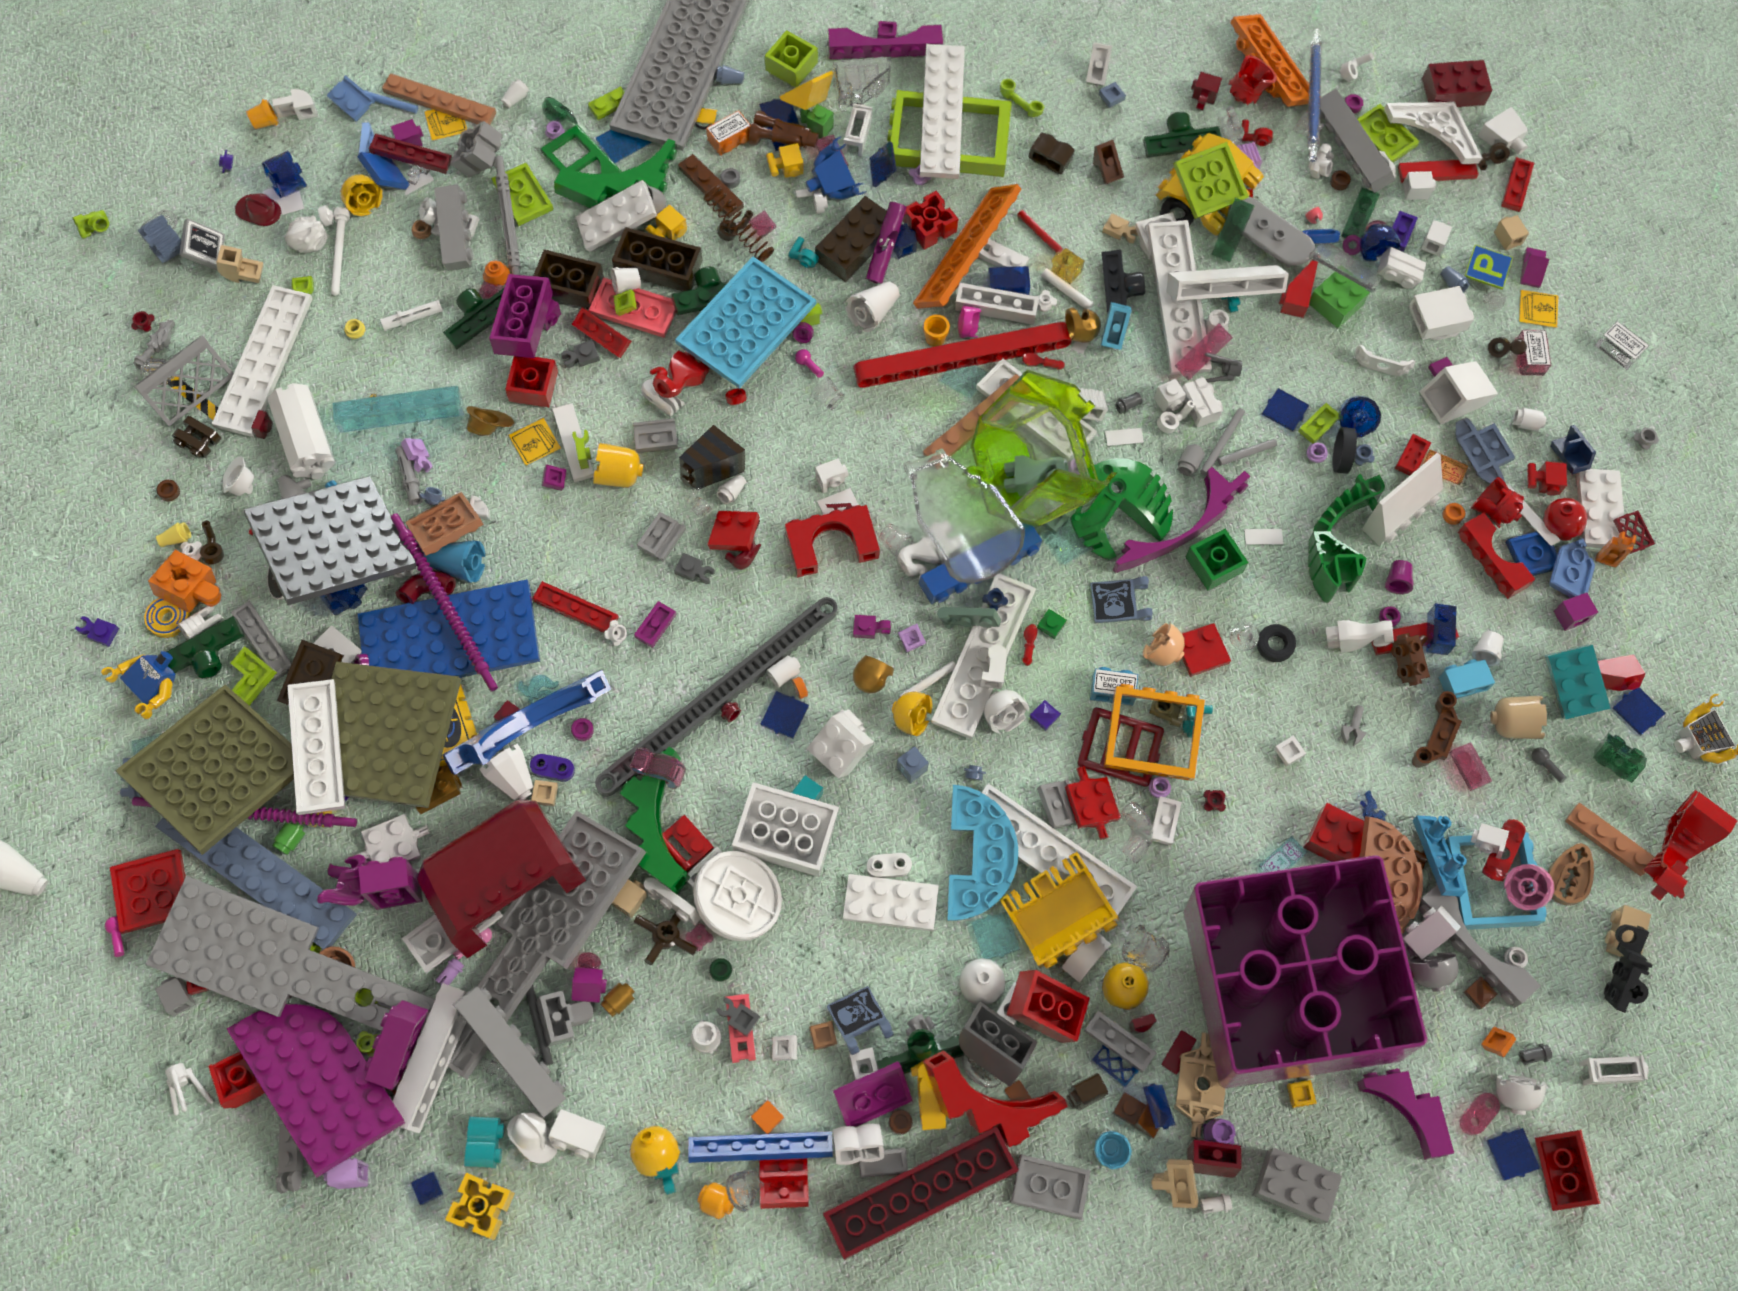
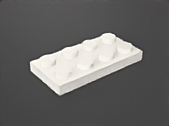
M641 180L576 216V220L585 248L591 252L621 236L625 227L634 229L656 217L657 214L647 184Z
M1589 469L1576 473L1578 502L1585 507L1587 512V525L1581 537L1582 539L1584 538L1586 547L1603 548L1613 536L1619 537V531L1613 520L1624 515L1620 471ZM1621 519L1620 522L1625 524V519Z
M849 874L843 920L933 932L939 885Z

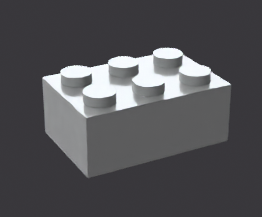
M1273 1147L1266 1152L1253 1196L1316 1223L1324 1224L1329 1221L1342 1175Z

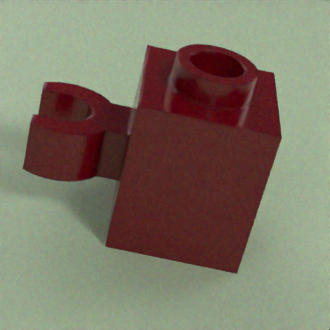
M1200 71L1198 79L1194 78L1191 90H1194L1192 98L1198 100L1196 109L1203 111L1206 103L1214 105L1221 85V77Z

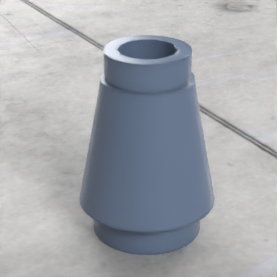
M725 65L722 67L718 66L716 82H721L720 84H743L744 72Z
M1450 266L1445 267L1440 273L1449 288L1460 286L1464 293L1470 285L1467 277Z

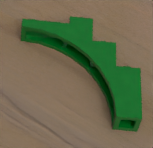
M668 138L663 147L649 160L622 172L589 174L562 167L554 181V191L556 194L588 208L598 205L607 200V198L618 194L641 180L647 186L655 187L664 194L668 187L666 174L669 169V163L674 161L677 155V150H675L676 141Z
M671 747L660 753L671 756L678 761L681 760L677 752ZM658 756L655 764L647 769L645 774L659 775L669 780L677 762ZM643 775L640 781L633 776L630 781L624 784L620 795L637 809L636 812L629 816L625 825L633 835L643 841L638 846L646 851V854L637 866L675 894H678L691 877L673 859L663 839L661 803L668 781L648 775Z

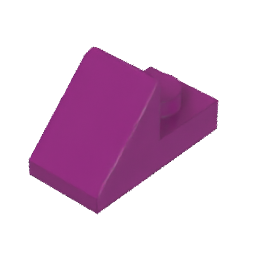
M1529 247L1525 249L1520 284L1536 288L1541 287L1550 260L1546 258V251Z

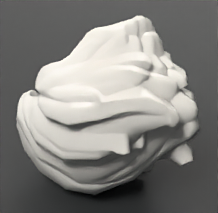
M312 215L295 218L289 224L288 232L285 235V242L293 250H298L300 253H311L321 250L328 237L321 221H317L316 217Z

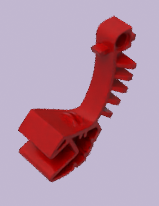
M1694 790L1669 819L1661 849L1662 852L1658 853L1643 869L1653 878L1652 881L1657 884L1650 894L1660 901L1667 893L1682 899L1685 896L1683 888L1688 882L1683 877V874L1689 868L1685 865L1687 860L1725 839L1732 832L1738 820L1702 793Z

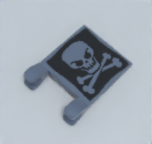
M1142 576L1128 580L1090 583L1095 623L1152 620L1153 611L1151 608L1137 610L1134 589H1147L1149 584L1148 577Z
M868 986L826 1006L851 1055L860 1052L854 1037L876 1026L880 1027L886 1039L894 1035L889 1021L886 1019Z

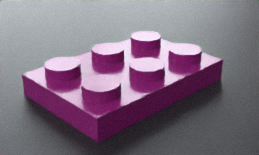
M898 1061L833 1090L845 1125L852 1127L860 1126L913 1101L902 1067Z

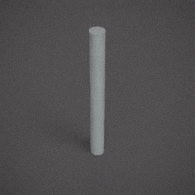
M1237 409L1200 470L1201 474L1206 476L1207 471L1216 462L1245 414L1244 409Z

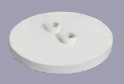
M741 851L720 853L702 866L695 879L693 890L694 902L701 919L712 931L726 939L734 941L756 939L766 933L779 917L782 906L779 883L771 869L763 861L751 854Z

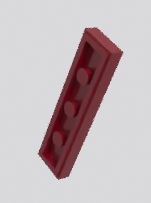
M376 133L369 146V153L447 174L452 160V155Z

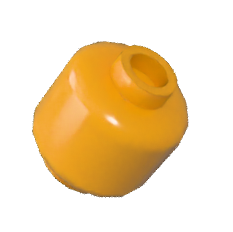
M716 1182L705 1185L700 1191L697 1200L700 1204V1210L716 1219H721L726 1214L730 1215L735 1207L733 1192Z

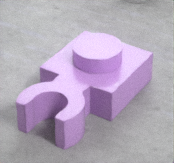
M405 438L401 445L408 460L414 461V469L417 472L424 468L425 472L428 473L432 468V464L427 459L429 453L422 439Z

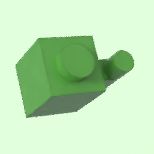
M819 104L812 111L800 108V122L803 124L807 123V128H810L811 132L819 133V138L824 140L834 126V112Z

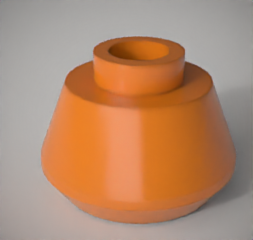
M491 261L485 266L483 272L484 282L491 287H501L506 284L510 270L500 261Z

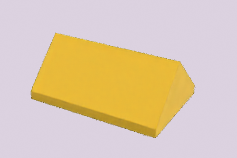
M831 70L811 79L779 97L784 102L807 110L827 99L833 72Z

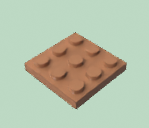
M462 492L405 522L426 556L436 553L443 546L456 542L460 537L467 533H472L478 527L484 525Z

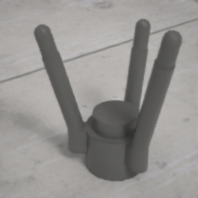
M1205 353L1206 357H1210L1211 362L1223 364L1222 372L1226 373V376L1206 379L1207 383L1223 380L1234 381V376H1240L1242 371L1241 360Z

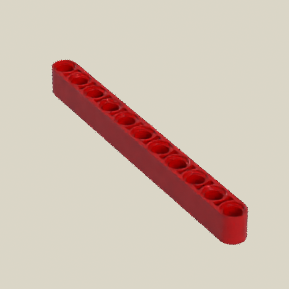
M1057 322L864 360L854 364L853 370L858 387L866 388L997 362L1002 359L1022 357L1026 353L1038 354L1068 347L1072 340L1066 323Z

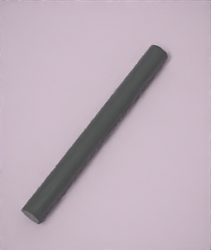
M532 984L526 993V998L543 1062L546 1066L553 1064L550 1048L546 1044L536 1004L537 998Z

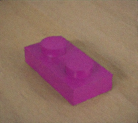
M658 601L635 632L634 637L653 648L677 615L676 611Z

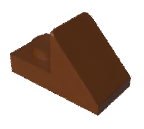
M1113 139L1094 147L1093 166L1099 165L1104 184L1124 178Z
M1126 1092L1123 1093L1112 1113L1152 1139L1155 1138L1165 1120V1117L1150 1103L1145 1105Z

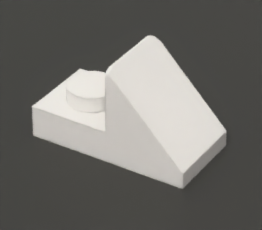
M1093 43L1086 82L1105 85L1112 45Z

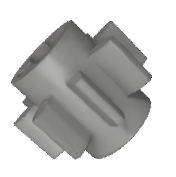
M919 1014L907 1022L909 1028L906 1030V1033L909 1037L917 1029H926L932 1032L931 1029L934 1028L935 1024L930 1016L924 1019L923 1015Z

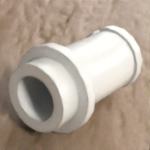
M1221 1193V1196L1200 1199L1203 1215L1220 1211L1228 1213V1210H1232L1231 1198L1224 1193Z

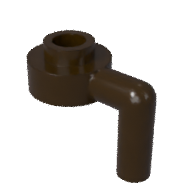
M1501 142L1495 143L1490 147L1488 153L1481 154L1482 159L1478 164L1479 169L1482 171L1486 170L1487 164L1485 161L1488 160L1496 164L1504 163L1510 156L1507 145ZM1501 149L1500 153H1495L1497 150Z
M747 210L742 219L747 217V220L736 229L735 234L738 233V230L746 228L753 216L752 211ZM721 221L717 228L718 236L725 241H732L736 237L733 235L734 229H728L729 223L724 224ZM732 221L730 228L737 226L739 222L734 223Z
M206 520L201 525L207 538V544L201 548L200 555L206 564H216L224 558V552L221 545L216 543V537L210 521Z

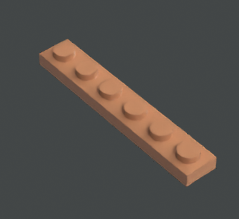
M390 73L382 87L383 92L475 124L485 121L490 125L496 115V110L493 107Z
M1015 374L923 450V454L938 468L1030 391V387Z

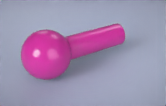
M800 349L796 352L795 360L798 364L806 365L818 378L824 375V372L811 360V354L808 350Z
M112 916L106 920L105 930L111 934L114 956L121 957L124 955L122 937L119 932L117 916Z

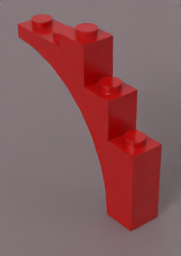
M945 1051L923 1061L941 1112L949 1119L958 1118L966 1112L970 1125L979 1133L986 1132L997 1126L1008 1147L1019 1145L1024 1139L1030 1137L1027 1128L1038 1125L1042 1120L1055 1116L1061 1110L1068 1107L1066 1099L1056 1091L1027 1100H1002L989 1097L973 1089L961 1075L954 1059Z

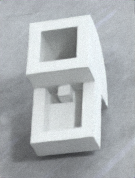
M290 89L292 96L272 99L278 118L296 114L299 120L318 117V112L311 96L303 90Z

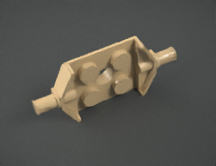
M1201 1033L1199 1049L1181 1054L1179 1057L1181 1062L1174 1108L1191 1120L1192 1129L1190 1137L1201 1138V1127L1204 1121L1223 1115L1226 1088L1221 1087L1218 1082L1212 1048H1210L1209 1033ZM1200 1077L1205 1078L1209 1083V1087L1205 1091L1200 1090L1197 1086V1079Z

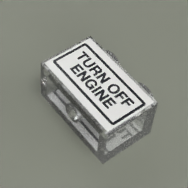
M1616 321L1595 344L1596 347L1626 370L1650 346L1619 321Z

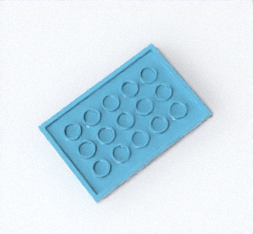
M752 257L675 339V342L740 389L816 305V299L755 257Z

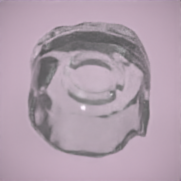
M753 1170L730 1174L726 1181V1192L731 1204L739 1211H749L755 1205L757 1192L764 1186V1183L758 1180V1173Z

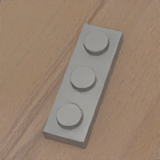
M1097 1011L1084 1030L1141 1073L1145 1071L1157 1053L1099 1011Z

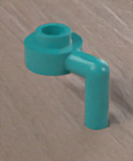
M798 236L788 256L791 259L799 260V263L805 268H814L819 261V257L809 249L804 248L799 252L805 240Z
M1204 705L1203 714H1212L1213 706ZM1193 706L1186 707L1187 720L1183 721V733H1187L1188 738H1192L1196 712V707Z

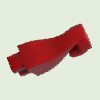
M678 350L670 359L668 372L664 367H656L650 370V374H656L653 380L655 391L664 398H672L680 394L684 387H694L704 383L705 376L709 373L710 367L702 362H697L695 357L687 351L682 352Z

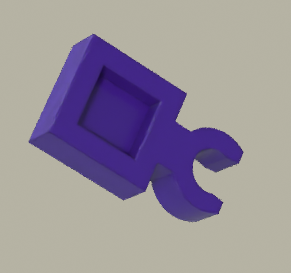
M86 616L80 618L83 622L87 623L86 626L83 628L75 627L80 634L87 635L89 640L107 647L111 645L120 629L117 625L99 618L93 623Z

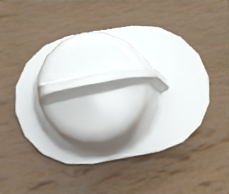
M242 456L235 458L224 473V493L229 492L236 496L252 493L254 474L245 466Z
M523 1112L511 1119L507 1127L508 1137L524 1157L531 1162L541 1164L552 1160L556 1155L557 1149L552 1146L553 1143L549 1139L551 1129L547 1126L542 1116L533 1112Z

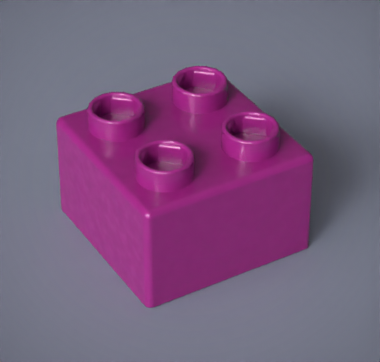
M1373 855L1199 882L1195 885L1184 909V917L1218 1082L1221 1087L1233 1088L1396 1063L1404 1060L1427 1043V1034L1384 861L1380 856Z

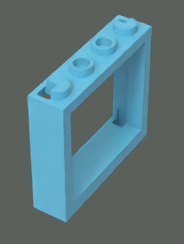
M1527 832L1518 849L1521 865L1534 864L1538 866L1533 858V841L1529 838V833ZM1472 835L1451 836L1445 839L1451 856L1455 853L1457 855L1461 854L1460 846L1474 845L1475 843L1471 842ZM1462 867L1458 873L1466 892L1461 897H1456L1458 899L1459 911L1467 930L1538 926L1546 921L1547 912L1545 906L1537 910H1530L1531 915L1472 918L1464 868Z

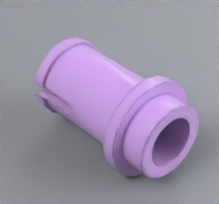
M454 957L451 961H447L449 964L438 978L435 979L441 985L442 983L450 985L457 974L463 972L462 968L464 965Z

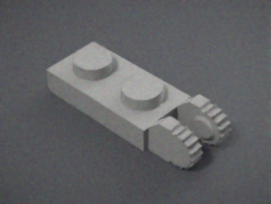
M279 1124V1175L276 1177V1189L279 1193H286L289 1191L288 1189L292 1192L298 1191L302 1184L304 1157L284 1124Z

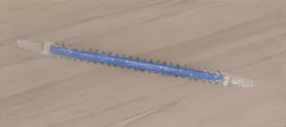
M1319 28L1313 29L1312 41L1310 43L1307 147L1309 148V161L1311 162L1317 160V148L1320 145L1322 42L1320 40Z

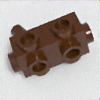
M1409 633L1396 636L1397 640L1392 643L1391 653L1397 661L1398 677L1401 678L1402 684L1407 682L1409 686L1422 684L1421 679L1430 677L1422 648L1428 642V638L1425 635L1410 637Z

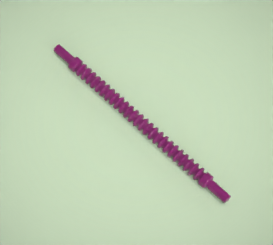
M398 513L391 515L390 518L399 532L398 537L401 541H404L403 545H407L406 549H409V553L413 556L416 566H418L417 570L421 571L420 575L423 576V580L426 581V585L432 591L431 594L435 596L434 599L440 606V610L443 611V615L446 616V620L449 621L448 624L452 626L451 629L455 631L454 634L458 636L457 639L461 641L460 644L463 645V650L466 651V655L469 656V660L475 666L476 673L481 674L490 692L495 691L498 686L489 672V665L484 661V657H480L481 652L478 651L479 648L475 646L476 643L472 641L473 638L466 631L467 627L463 626L464 622L461 621V617L458 616V612L452 606L453 603L449 601L450 598L446 596L447 593L444 592L441 583L437 582L438 578L435 577V572H432L433 568L429 567L430 563L426 562L427 558L424 557V553L418 547L419 544L413 538L412 532L405 527Z
M133 797L132 799L133 806L151 807L142 797ZM266 807L259 808L248 817L249 820L254 817L255 820L260 818L262 821L267 819L269 822L272 819L274 822L279 820L281 823L284 821L290 823L292 821L293 824L298 822L300 825L305 822V825L311 823L312 826L318 824L319 827L324 825V827L332 828L334 825L345 827L357 826L356 818L337 817L332 813L324 815L322 812L319 815L317 813L298 815L296 810L292 812L289 809L286 812L285 809L280 811L276 808L273 811L271 807L268 810Z

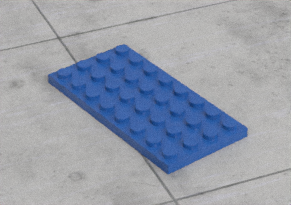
M528 579L447 595L450 598L449 601L453 603L452 606L455 607V611L458 612V616L461 617V621L464 622L463 626L467 627L466 631L470 633L469 636L473 638L472 641L476 643L475 646L479 648L478 651L481 652L480 657H484V661L489 665V672L540 662ZM434 598L417 601L414 604L408 603L358 613L362 654L368 655L369 666L458 676L459 678L477 675L474 669L475 666L472 665V661L469 660V656L463 650V645L460 644L461 641L457 639L458 636L454 634L455 631L451 629L452 626L448 624L449 621L446 620V616L443 615V611L440 610V606Z

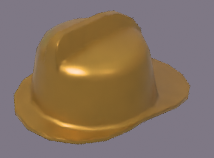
M474 406L466 408V411L469 413L466 426L468 432L489 436L498 426L510 427L514 424V420L509 415L500 411L481 409Z

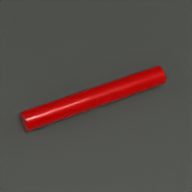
M1024 210L1019 211L1017 216L1053 251L1060 254L1063 248Z

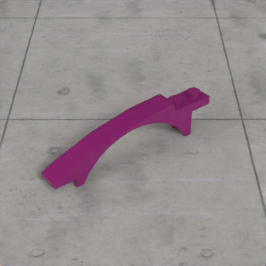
M1211 467L1204 478L1207 493L1205 512L1195 526L1176 538L1161 542H1139L1128 539L1124 543L1126 547L1121 551L1124 555L1115 562L1113 571L1118 573L1142 565L1170 553L1199 536L1225 515L1227 506L1231 504L1237 493L1242 494L1249 485L1247 483L1250 475L1243 471L1236 479L1229 483L1218 471Z

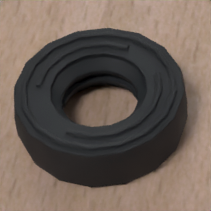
M1170 197L1162 204L1160 216L1171 213L1170 211L1173 208H1181L1184 210L1185 216L1175 218L1176 221L1188 220L1189 226L1193 223L1194 216L1191 209L1181 200Z
M1271 624L1259 633L1256 641L1257 649L1266 660L1282 662L1289 659L1294 653L1296 638L1293 632L1286 626ZM1273 636L1280 637L1284 641V648L1281 650L1272 649L1268 643L1269 638Z

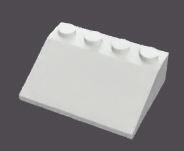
M1437 452L1378 503L1362 528L1377 545L1381 546L1385 542L1389 544L1398 535L1397 531L1407 529L1412 523L1411 519L1414 517L1418 519L1426 511L1425 507L1428 505L1432 507L1440 499L1438 495L1443 489L1441 455Z
M753 782L733 840V851L745 852L762 861L820 877L839 807Z

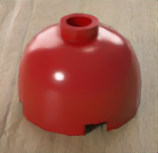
M1561 498L1549 504L1544 512L1543 522L1546 528L1560 540L1568 541L1573 537H1579L1584 532L1587 525V512L1580 502L1572 498Z

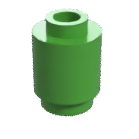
M285 822L273 839L275 842L272 846L285 855H288L290 851L293 852L306 834L302 831L304 826L298 822L296 824Z

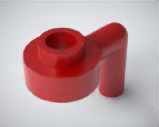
M1247 119L1242 120L1240 140L1242 142L1254 141L1259 146H1266L1272 142L1273 131L1271 129L1262 127L1256 129L1254 133L1248 134L1250 121Z

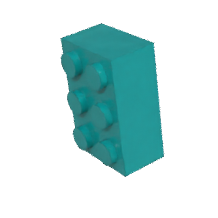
M1588 644L1545 655L1563 719L1566 720L1611 709L1593 645Z

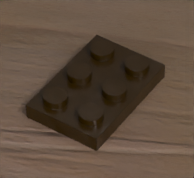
M301 640L277 701L289 705L288 685L331 680L336 662H342L344 655Z

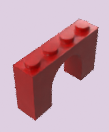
M855 505L850 509L843 511L834 510L825 515H812L804 520L794 519L785 524V534L797 578L818 573V563L813 543L821 533L829 530L841 531L851 538L859 563L879 559L880 548L867 505Z

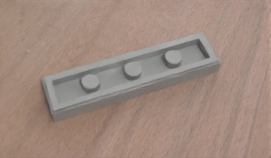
M248 601L230 612L238 620L242 631L260 658L277 672L274 679L278 680L286 675L292 663L252 603Z

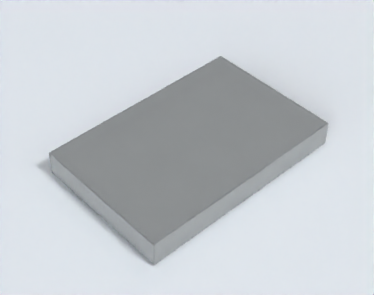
M1020 1154L1017 1167L1019 1171L1016 1173L1011 1203L1082 1220L1091 1171Z

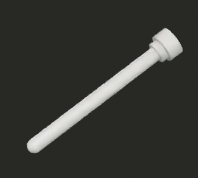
M344 207L335 208L333 214L334 220L337 223L331 294L333 296L339 294L345 224L350 220V211Z

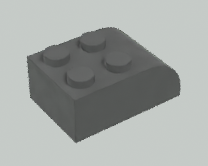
M980 1001L959 1035V1044L965 1055L1009 1087L1024 1070L1038 1043Z

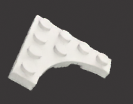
M1454 102L1386 104L1384 111L1390 123L1411 125L1429 132L1450 147L1462 164H1479L1482 156Z

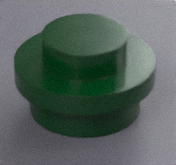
M718 958L711 963L709 973L715 981H726L732 975V965L728 960Z

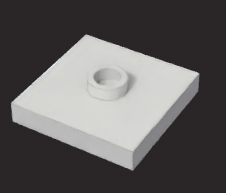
M332 625L313 643L344 655L343 663L354 664L355 656L362 654L361 649Z

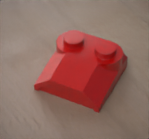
M240 1051L208 1066L219 1103L224 1109L238 1108L265 1094Z

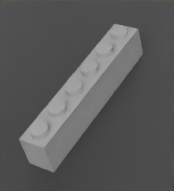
M1335 88L1319 98L1317 101L1318 117L1321 120L1325 119L1326 123L1324 124L1328 132L1335 134L1334 140L1339 147L1343 146L1345 149L1343 153L1348 161L1352 160L1354 163L1352 167L1356 174L1361 173L1363 176L1361 180L1367 189L1370 187L1373 193H1376L1394 182L1395 178L1391 168L1338 90Z
M475 986L452 1005L540 1116L544 1118L566 1099L563 1095L566 1090L558 1080L555 1082L551 1080L548 1076L551 1071L543 1061L541 1063L536 1061L533 1057L536 1052L530 1044L526 1043L524 1045L519 1037L522 1034L514 1024L509 1026L504 1019L507 1015L499 1006L494 1007L489 1000L492 999V996L484 987L480 989L478 986Z

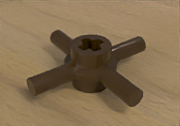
M676 911L670 921H663L657 925L640 915L636 916L634 923L650 931L655 943L645 959L648 965L652 966L662 949L677 946L693 956L697 952L698 947L680 938L677 925L681 919L676 915Z

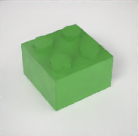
M1339 267L1313 291L1309 305L1335 327L1339 328L1364 305L1370 291Z

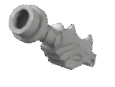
M173 320L159 322V329L149 336L151 340L147 343L148 348L142 355H137L134 358L133 364L138 369L145 370V368H148L150 366L149 359L155 352L159 353L160 350L168 347L171 343V330L175 326Z

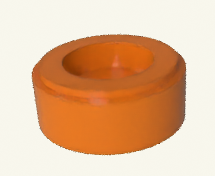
M1450 503L1443 510L1442 516L1447 523L1456 525L1464 519L1465 510L1458 503Z
M796 677L792 679L799 699L807 697L808 691L802 678Z

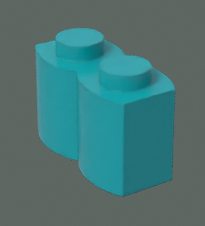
M469 1117L464 1157L465 1167L496 1169L497 1163H501L502 1148H499V1140L504 1137L505 1124H501L500 1118Z

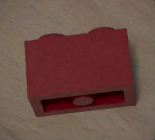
M1194 1139L1187 1148V1160H1192L1194 1173L1235 1178L1242 1169L1241 1145Z

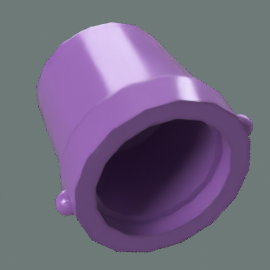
M1219 1118L1203 1125L1204 1141L1226 1144L1235 1143V1127L1230 1121Z

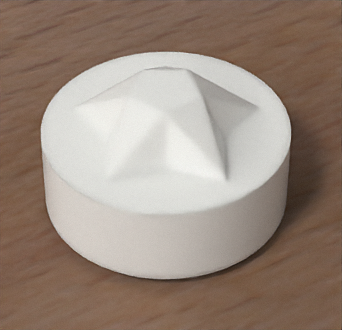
M326 205L319 207L318 214L323 225L326 227L333 225L334 213Z

